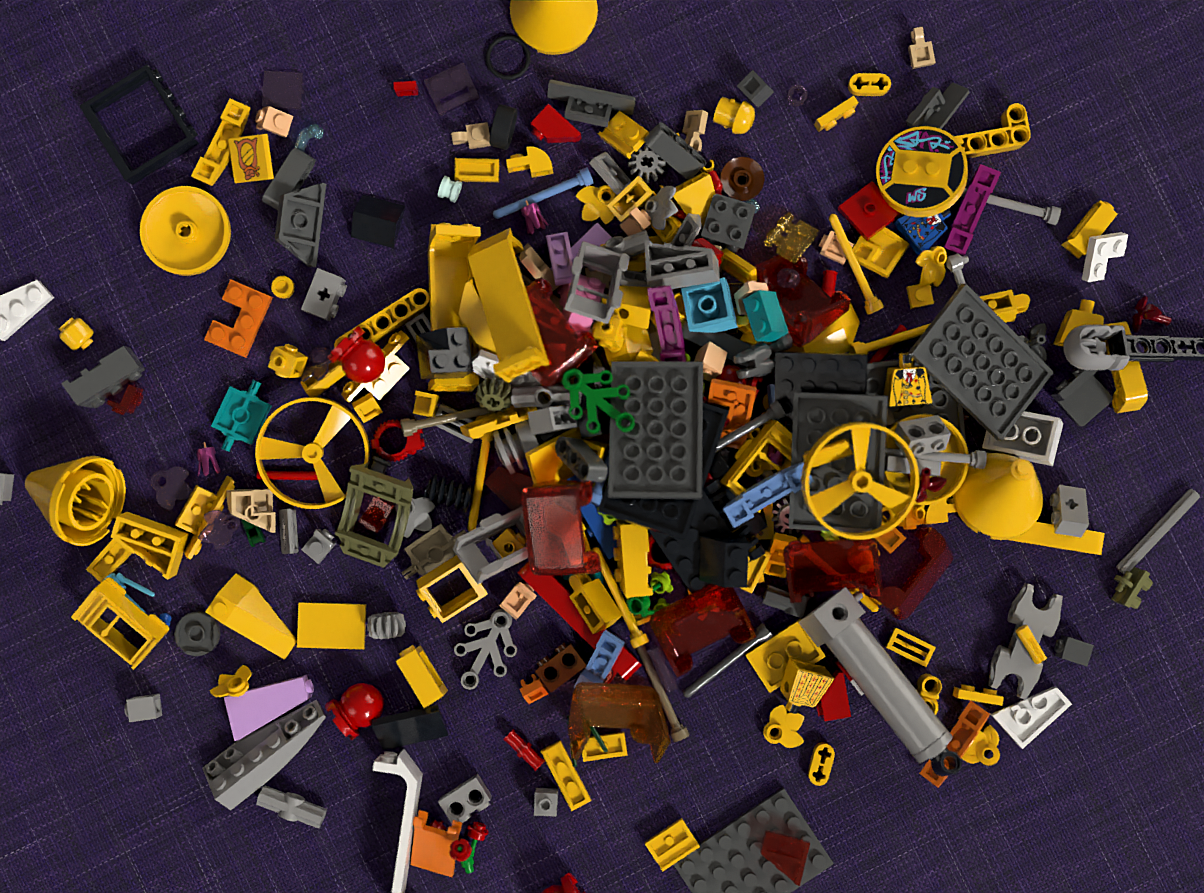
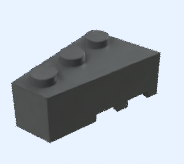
M122 346L99 360L100 364L90 371L87 368L80 372L82 376L71 383L68 380L61 383L76 405L98 408L106 402L105 398L111 394H118L124 389L123 385L129 381L134 382L142 376L141 372L146 369L131 348Z

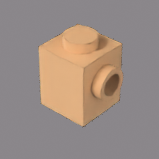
M710 341L697 350L694 362H703V379L708 382L722 373L728 353Z

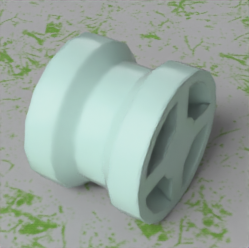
M444 176L438 190V197L449 198L451 202L455 203L460 194L462 182L458 180L454 182L450 180V177Z

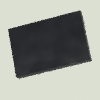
M438 705L372 719V728L383 750L448 736V729Z

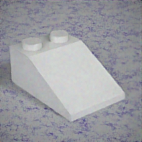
M1024 411L1002 441L996 440L986 430L982 448L1022 458L1030 462L1053 466L1063 422L1057 417Z

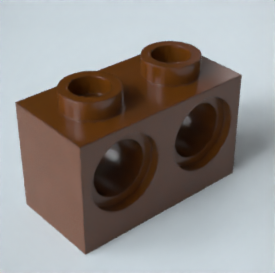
M565 642L554 650L556 652L555 655L551 658L545 656L536 663L538 667L535 669V672L550 692H553L587 666L586 661L572 643L568 645ZM566 653L573 654L575 657L574 663L570 665L565 664L562 660L563 655ZM551 666L557 670V675L554 678H549L545 675L544 671L547 667Z

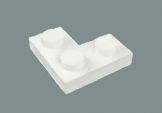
M1119 232L1089 237L1082 280L1086 282L1104 280L1108 258L1124 256L1128 234Z

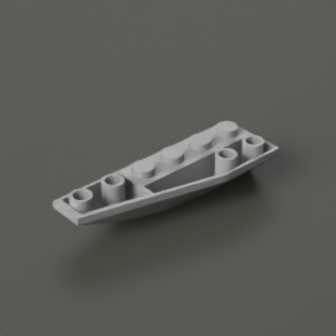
M315 700L241 738L205 765L202 769L214 799L229 810H232L277 774L300 751L325 719L326 715L320 703Z

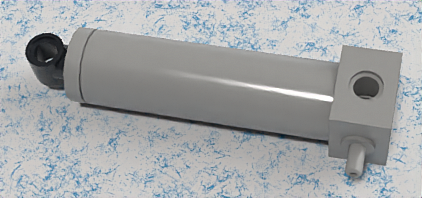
M844 587L798 622L817 647L824 643L918 763H922L927 759L931 760V767L934 773L939 776H948L959 772L962 766L961 758L956 752L949 751L947 748V744L952 740L953 736L859 618L865 613L858 603L863 598L860 591L851 594ZM944 759L949 763L948 769L944 765Z

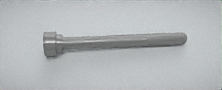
M966 188L964 189V191H963L961 197L964 196V194H965V192H966V190H967ZM989 195L986 202L1043 217L1046 223L1052 225L1057 224L1061 213V208L1051 206L1044 209L994 195Z
M885 448V456L904 457L900 449ZM979 450L970 452V454L932 452L914 456L915 459L969 463V466H973L975 469H984L987 461L986 451Z

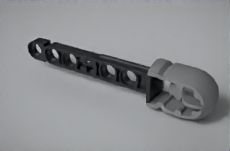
M1082 325L1076 327L1069 332L1063 345L1064 354L1069 363L1084 370H1121L1127 365L1128 361H1204V354H1200L1196 349L1197 344L1204 349V338L1126 335L1125 329L1121 325ZM1103 340H1108L1110 355L1104 354L1107 350L1105 342H1102ZM1136 343L1144 347V353H1140L1137 350ZM1156 344L1164 347V354L1157 350Z

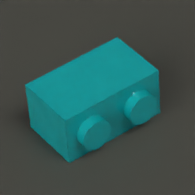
M758 290L742 300L755 341L774 342L789 333L776 292Z

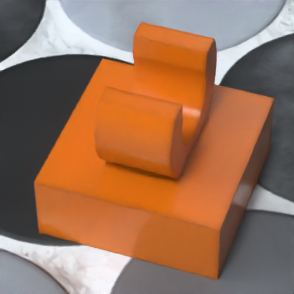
M534 674L531 675L533 682L528 685L524 680H521L523 688L520 689V692L528 704L548 695L546 687Z

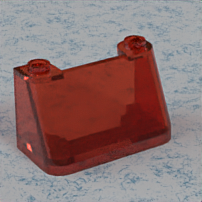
M796 249L754 265L757 272V282L767 283L768 291L776 292L789 334L792 337L793 344L797 347L809 344L849 310L851 299L845 293L837 291L830 297L806 275L808 262Z
M541 277L528 285L526 292L549 365H542L530 372L539 383L544 386H551L562 382L563 374L569 369H577L599 345L595 341L593 334L589 331H576L549 299L553 295L552 286Z
M553 479L529 485L522 491L521 500L529 567L533 574L539 576L594 574L601 571L600 557L597 552L585 550L581 507L588 505L592 499L591 481Z
M920 527L914 535L919 540V548L916 551L924 557V560L901 589L895 586H888L883 590H878L873 587L867 595L878 606L898 620L907 619L953 561V553L947 541L934 528Z
M849 538L814 542L791 541L784 548L783 555L791 603L802 602V596L808 593L809 597H813L814 593L818 591L841 590L844 587L847 589L859 588L860 593H864V589L870 591L871 597L882 596L883 577L875 538L862 540Z
M710 584L656 611L650 617V625L676 677L692 669L693 659L690 654L728 635L738 644L747 643L757 638L746 610L733 587H721Z

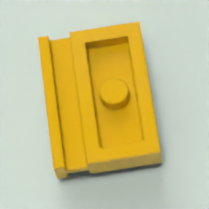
M619 111L609 121L608 127H605V130L599 132L598 135L602 140L630 159L631 154L634 151L637 152L645 143L644 137L649 132Z
M682 818L645 841L646 847L660 866L662 872L700 847Z

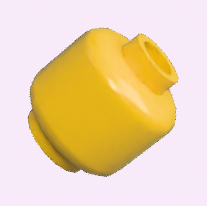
M71 317L59 328L61 331L60 339L72 350H78L80 347L85 350L93 342L91 339L93 330L81 318L73 319Z

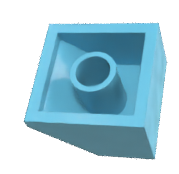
M725 277L720 278L718 282L681 288L690 332L718 333L738 328L730 287Z

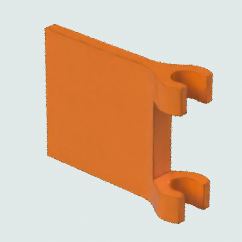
M419 810L418 817L415 816L413 821L414 838L410 865L453 877L455 859L450 857L449 851L451 850L450 845L452 842L459 838L462 822L453 820L452 827L449 826L448 830L444 831L426 825L428 812Z

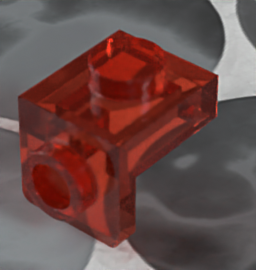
M129 384L121 403L108 400L106 404L112 406L111 410L118 414L124 415L125 412L133 414L136 406L138 407L142 402V392L144 389Z
M374 496L366 512L360 517L359 522L367 529L377 533L386 524L396 504Z

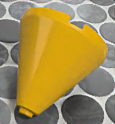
M511 0L510 16L516 34L526 44L543 54L560 55L577 49L585 43L587 37L595 28L597 21V0Z
M986 453L987 461L985 468L975 469L973 466H969L963 484L952 495L956 511L962 521L976 533L979 531L990 536V539L996 540L1016 538L1027 532L1036 523L1043 507L1041 485L1033 465L1028 460L1003 453Z
M87 456L36 470L27 476L25 480L26 490L60 539L76 546H86L99 541L108 534L110 530L106 528L113 519H116L121 514L126 494L123 474L121 470L115 468L114 462L99 456Z

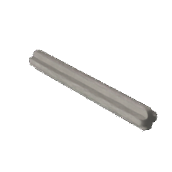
M1189 489L1117 564L1116 568L1122 574H1125L1126 571L1130 572L1195 504L1200 495L1193 489Z

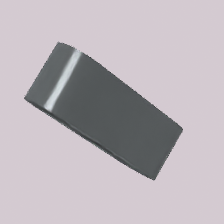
M659 122L644 137L646 145L688 180L693 178L706 165L705 159L694 148L662 122Z
M295 147L289 153L265 191L262 201L278 211L280 195L299 190L313 169L316 160Z
M564 436L558 438L555 445L556 454L579 480L603 482L606 479L608 471L606 464L583 439Z

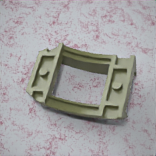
M368 463L353 465L349 470L351 477L348 482L345 505L335 535L340 538V547L344 554L384 568L398 555L408 523L413 485L409 478L406 481H402L368 469ZM364 492L399 504L389 545L353 532Z

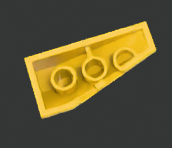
M235 573L217 593L205 612L225 626L279 657L286 659L297 643L296 637L273 611L272 606L259 593L258 588Z

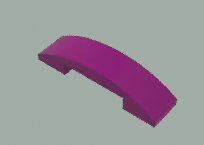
M979 164L956 212L944 248L965 256L985 204L999 179L1000 171Z
M671 286L648 288L651 311H654L662 351L660 353L661 362H686L682 326Z

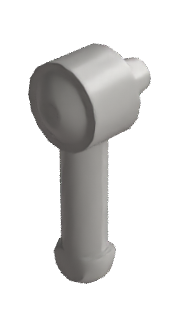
M957 253L947 257L946 266L950 272H953L957 287L959 288L961 284H966L961 269H963L965 263L969 262V258Z

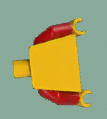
M709 160L710 168L703 167L701 174L675 187L676 192L671 199L678 209V212L674 214L675 217L684 221L688 213L699 214L702 228L704 227L713 195H722V183L716 171H713V160Z

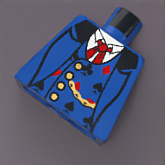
M947 209L944 212L929 217L905 215L899 218L894 225L910 244L916 255L919 256L922 251L928 250L948 229L943 221L951 215V212Z

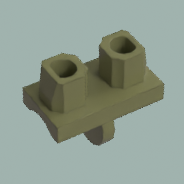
M1134 567L1130 572L1126 571L1123 577L1116 575L1114 580L1119 584L1115 588L1116 592L1111 600L1125 607L1137 609L1141 604V598L1137 596L1139 591H1147L1153 584V581L1149 578L1150 573Z

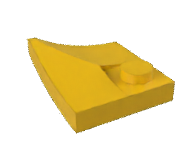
M885 227L868 241L860 236L852 250L860 265L888 278L910 244Z

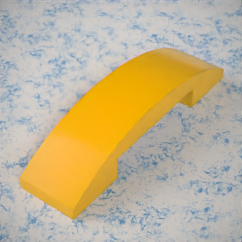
M229 99L220 117L222 121L204 157H200L191 175L192 178L210 186L214 185L231 158L228 139L241 137L250 113V107Z

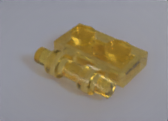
M788 212L785 216L780 217L774 229H770L764 244L767 247H771L774 243L778 246L777 254L796 263L817 237L819 230L802 220H799L794 225L791 223L794 216ZM783 231L788 233L786 237H783L781 235Z

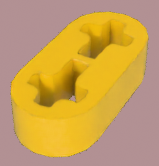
M858 73L853 75L848 82V90L856 96H883L891 87V80L885 74ZM856 80H860L861 84L867 85H863L860 89H857V86L853 84L856 82ZM879 80H882V84H885L886 86H884L882 90H879V86H874L871 84H877Z
M826 742L818 743L814 747L808 768V778L816 786L824 785L828 781L834 760V749ZM827 747L826 750L830 754L829 756L825 755L823 762H820L821 755L818 752ZM820 765L822 766L821 773L824 774V776L819 777V779L816 780L815 776L812 774L813 772H818Z

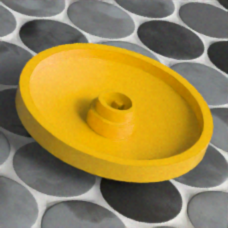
M191 186L173 187L158 194L146 207L140 223V239L147 256L163 270L182 276L197 275L215 266L227 251L231 237L229 217L221 203L208 192Z

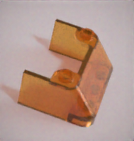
M580 682L576 685L572 693L568 723V734L574 760L579 759L590 738V727L630 729L631 736L636 742L650 744L654 763H659L671 740L660 697L654 688L641 685Z

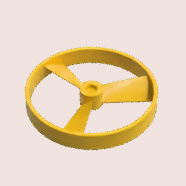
M323 397L295 399L275 410L261 427L255 448L257 468L268 489L284 502L306 509L325 508L344 500L347 493H343L321 458L324 455L323 448L352 419L363 438L365 447L364 464H369L370 448L368 437L356 415L344 405ZM304 401H318L332 405L314 442L308 443L306 446L263 437L272 419L280 411L292 404ZM303 458L306 462L313 463L325 503H304L283 494L270 481L265 472L262 459Z
M868 422L843 424L825 433L809 451L801 475L803 498L812 516L831 532L850 539H870L883 535L895 528L910 512L919 487L917 462L906 442L893 431ZM871 428L882 430L892 436L905 452L910 467V487L907 495L872 481L871 475L864 471ZM851 429L856 470L849 474L848 480L810 496L809 475L816 455L830 439ZM856 491L868 492L896 514L890 521L879 528L862 533L843 532L830 527L822 520L824 516Z

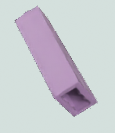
M307 675L249 689L239 697L225 696L224 700L234 741L240 740L311 698V693L314 692L311 679L308 680Z

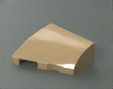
M527 243L523 247L524 251L520 253V261L549 295L560 285L555 286L553 272Z
M268 488L226 490L230 514L271 533H275L273 493Z

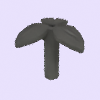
M1045 323L1037 324L1031 328L1029 340L1025 336L1019 335L1043 362L1047 359V353L1045 348L1040 345L1046 342Z

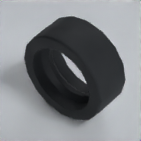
M502 104L498 106L492 123L490 146L504 150L509 148L515 130L517 108Z

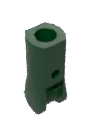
M240 518L251 547H255V544L261 541L262 543L266 542L260 527ZM256 528L257 534L252 536L250 530Z

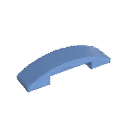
M797 463L765 478L726 504L723 510L733 527L735 528L753 518L754 513L790 492L796 493L801 490V475L804 463ZM809 475V485H810V484H812V483L814 482V480H813V478L811 477V475Z
M605 630L574 688L592 700L616 662L624 642Z

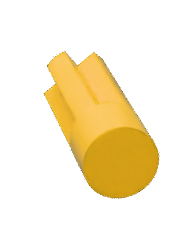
M1023 625L1015 630L1035 664H1040L1047 659L1028 625Z

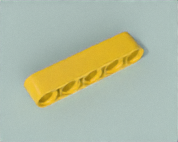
M417 288L358 326L363 330H369L370 336L367 340L377 342L430 307L429 293L422 288ZM420 294L426 295V302L422 305H417L415 302L416 297ZM401 306H406L408 309L407 314L403 317L397 316V309ZM387 318L389 321L388 326L380 329L378 327L379 320ZM355 328L351 329L350 331H348V332L345 333L344 335L340 336V337L335 341V343H334V348H335L345 337L348 338V337L353 333V330H354Z
M1036 522L1024 534L1007 540L1102 555L1105 533L1086 530L1080 538L1055 534L1053 524Z

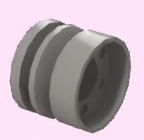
M529 419L514 424L515 434H511L507 427H503L506 436L503 439L498 430L493 432L495 449L501 463L507 468L510 475L516 473L513 463L517 462L520 470H523V458H526L525 453L540 445L536 434L532 435Z

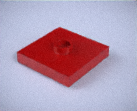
M873 181L838 206V211L866 241L901 215V213L887 204Z

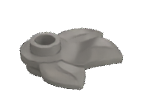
M673 186L661 188L657 195L650 197L645 204V211L650 216L652 226L655 229L664 230L666 218L678 212L676 205L671 200L676 192V188Z
M424 497L412 498L404 537L409 538L414 528L420 531L432 530V520L428 513L435 508V505L429 499H423ZM399 504L395 506L396 512L398 511Z

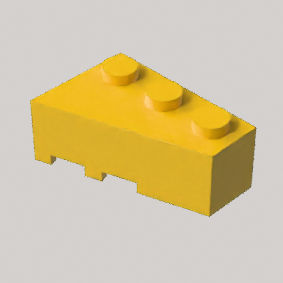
M125 512L116 517L111 537L131 553L137 554L145 560L147 565L153 566L161 572L162 576L168 580L177 575L189 533L130 512Z
M616 520V526H613L614 540L617 539V547L613 548L614 560L617 561V569H614L615 582L619 583L626 598L653 595V588H650L648 584V574H651V566H648L647 554L649 552L648 529L623 520Z

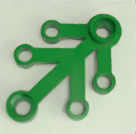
M569 369L562 376V384L565 389L570 391L571 407L569 408V415L572 419L578 420L583 416V410L579 406L580 391L586 396L588 415L586 428L589 433L596 434L600 431L596 405L616 421L617 428L621 432H630L634 428L635 421L630 413H620L603 399L618 397L625 400L629 398L630 389L627 385L622 384L613 388L591 389L586 384L600 382L602 385H610L613 381L612 373L604 370L600 373L583 374L578 369ZM607 374L610 376L608 381L602 380L603 375ZM575 377L578 381L576 384H571L570 379ZM621 389H626L627 394L620 395L619 391ZM574 409H579L580 413L578 415H572ZM624 420H628L630 422V425L628 427H623L621 425ZM591 423L597 424L595 430L589 429Z

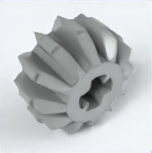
M647 145L644 146V151L639 148L636 152L637 154L632 153L631 159L633 161L628 162V167L633 168L630 174L635 175L638 173L637 176L645 177V183H649L650 176L654 181L658 180L657 174L663 175L664 170L661 167L666 165V162L660 160L662 158L655 154V152L652 150L648 151L649 147ZM644 160L647 163L651 161V165L649 168L647 165L643 166Z
M384 612L371 615L368 618L367 624L369 636L374 639H389L402 636L405 633L406 627L404 615L399 612Z

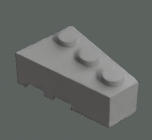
M644 240L646 279L650 287L670 285L672 289L720 281L719 262L712 249L693 246L679 247L672 246L669 243H664V245L655 244Z

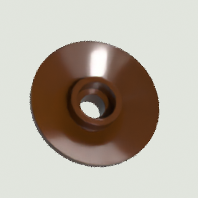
M737 157L730 160L723 167L720 176L723 191L730 198L740 201H747L756 197L762 190L765 180L761 166L755 160L748 157ZM743 177L746 182L740 184L738 183V178Z

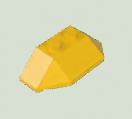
M472 277L465 283L458 313L460 316L459 321L463 327H468L471 341L476 348L497 355L475 280Z
M851 302L833 308L789 329L793 345L792 348L782 352L843 354L848 352L849 344L854 342L860 323Z
M625 324L627 326V335L623 341L622 348L604 347L610 368L612 362H635V358L641 348L649 354H653L654 350L647 329Z

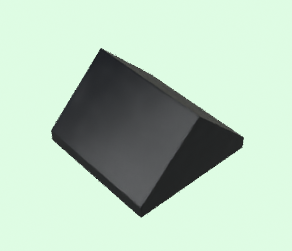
M362 195L353 211L351 237L394 249L406 206Z

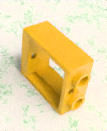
M457 555L416 580L418 596L422 601L426 600L429 603L428 609L434 618L438 617L442 623L488 594L484 584L480 583L477 585ZM460 568L472 587L441 607L428 587Z
M411 645L399 653L400 658L396 660V663L424 708L447 693L448 689L421 645L416 648L414 645Z

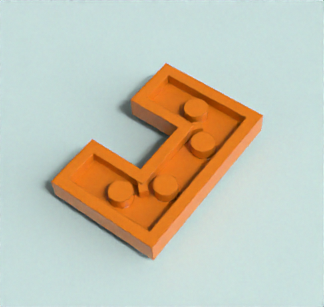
M230 279L222 300L242 309L233 328L212 320L204 340L247 358L273 297Z
M712 378L707 402L730 407L728 414L730 421L727 427H724L721 438L750 422L757 387ZM748 433L725 447L740 449L747 440Z

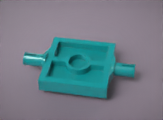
M252 380L248 392L229 387L211 427L220 430L226 436L221 449L230 452L235 440L244 441L250 445L254 444L272 406L256 396L262 383Z

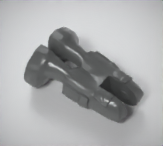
M788 333L768 344L764 342L750 346L747 350L736 354L733 357L734 363L748 361L749 367L736 371L737 377L739 379L762 377L773 372L775 356L769 358V356L773 352H782L792 348L793 340L791 335Z

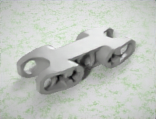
M1024 583L1017 597L1012 602L1007 619L1008 622L1016 624L1008 648L1002 645L996 648L991 661L988 686L997 689L1006 675L1015 674L1018 678L1017 697L1024 700L1027 699L1039 680L1043 661L1040 664L1034 663L1015 630L1023 625H1028L1038 644L1041 641L1042 635L1052 637L1060 621L1063 596L1053 593L1046 606L1037 609L1032 602L1034 585Z

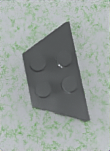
M326 183L282 194L279 200L275 240L310 268H316Z

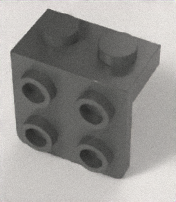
M720 194L713 195L700 238H705L713 245L717 243L725 245V248L737 253L738 249L743 250L756 210L755 206Z
M1076 368L1072 372L1073 376L1069 380L1065 379L1055 387L1057 390L1051 395L1079 427L1085 426L1113 400L1110 393L1094 377L1098 370Z

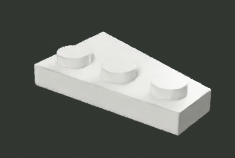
M33 281L0 295V340L6 341L54 298L40 281Z
M480 350L472 357L474 373L484 379L486 377L492 379L494 376L499 380L502 379L494 373L492 366L499 362L497 355ZM538 369L528 371L513 378L510 382L511 388L540 386L547 380L548 373Z

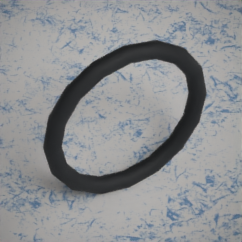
M503 35L496 38L489 45L486 52V64L489 70L496 77L503 80H513L521 77L527 71L531 62V53L527 44L522 39L513 35ZM503 40L516 41L525 50L526 63L516 74H500L493 68L490 62V54L493 47Z

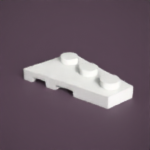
M1054 686L990 715L1014 742L1023 749L1071 706L1072 703Z

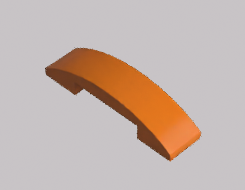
M970 700L950 732L953 738L947 744L948 750L956 752L962 759L981 731L990 713ZM944 759V765L948 769L949 763ZM928 760L919 773L938 788L948 777L939 776L934 773L931 767V760Z

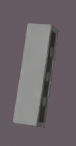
M885 456L884 471L910 474L907 458ZM916 459L919 475H921L922 469L927 467L931 470L930 476H940L941 461Z

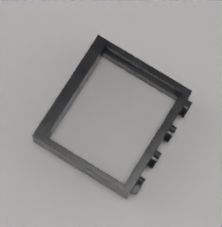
M148 64L79 106L123 178L131 185L199 144L196 139L198 133L192 124L187 125L184 120L187 117L180 105L176 107L173 99H175L172 91L169 87L164 88L161 83L164 80L157 69L153 70ZM151 80L186 138L133 170L98 112Z

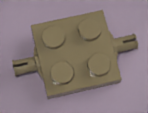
M441 523L404 548L412 563L409 568L401 572L402 575L407 574L404 576L407 580L417 572L424 576L454 557L456 553L453 548L456 538L465 534V529L453 537Z

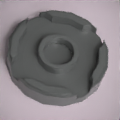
M198 611L188 613L182 617L176 625L174 635L176 644L184 653L191 656H202L214 650L219 643L221 633L215 618L205 612Z

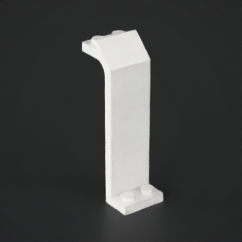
M403 749L398 756L397 753L388 751L380 754L374 761L373 771L402 776L407 784L392 893H405L414 836L413 821L414 817L417 816L423 775L406 750Z

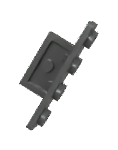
M549 80L548 98L568 102L565 119L608 127L611 111H621L624 114L633 115L635 97L562 81Z
M951 83L942 94L940 89L932 87L906 120L909 128L930 126L942 129L970 93L969 89L956 83Z

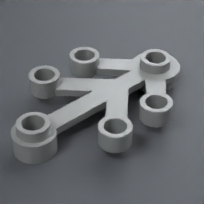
M504 609L494 611L489 620L476 624L468 623L464 628L465 634L469 637L475 636L478 631L492 628L487 637L468 643L460 642L454 647V653L460 657L464 656L467 652L481 648L471 670L465 672L461 677V685L465 689L471 690L478 685V674L489 652L494 664V674L497 677H503L507 673V666L502 662L496 643L499 633H501L505 644L504 654L507 657H513L517 653V646L513 644L508 629L512 624V616ZM499 616H503L505 618L504 624H499L497 622V618ZM468 626H474L475 633H468ZM460 645L465 648V652L462 654L457 651V647ZM508 646L514 647L515 652L513 654L507 653L506 649ZM498 666L504 667L505 671L503 674L497 673L496 668ZM467 676H473L475 679L474 683H468L466 680Z

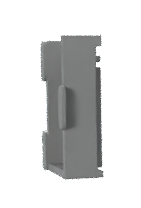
M582 241L577 256L573 260L571 269L573 274L564 310L608 324L614 309L621 306L623 293L619 290L622 271H626L628 268L630 257L625 253L619 254ZM582 266L612 275L608 295L585 288L582 285H577ZM576 289L605 298L607 302L603 304L576 295Z
M522 506L503 516L496 513L481 520L480 527L456 538L453 550L478 585L483 580L539 552H543L550 543V539L546 537L527 509ZM516 525L529 545L502 558L489 538ZM485 540L486 545L491 548L499 560L489 564L476 544Z

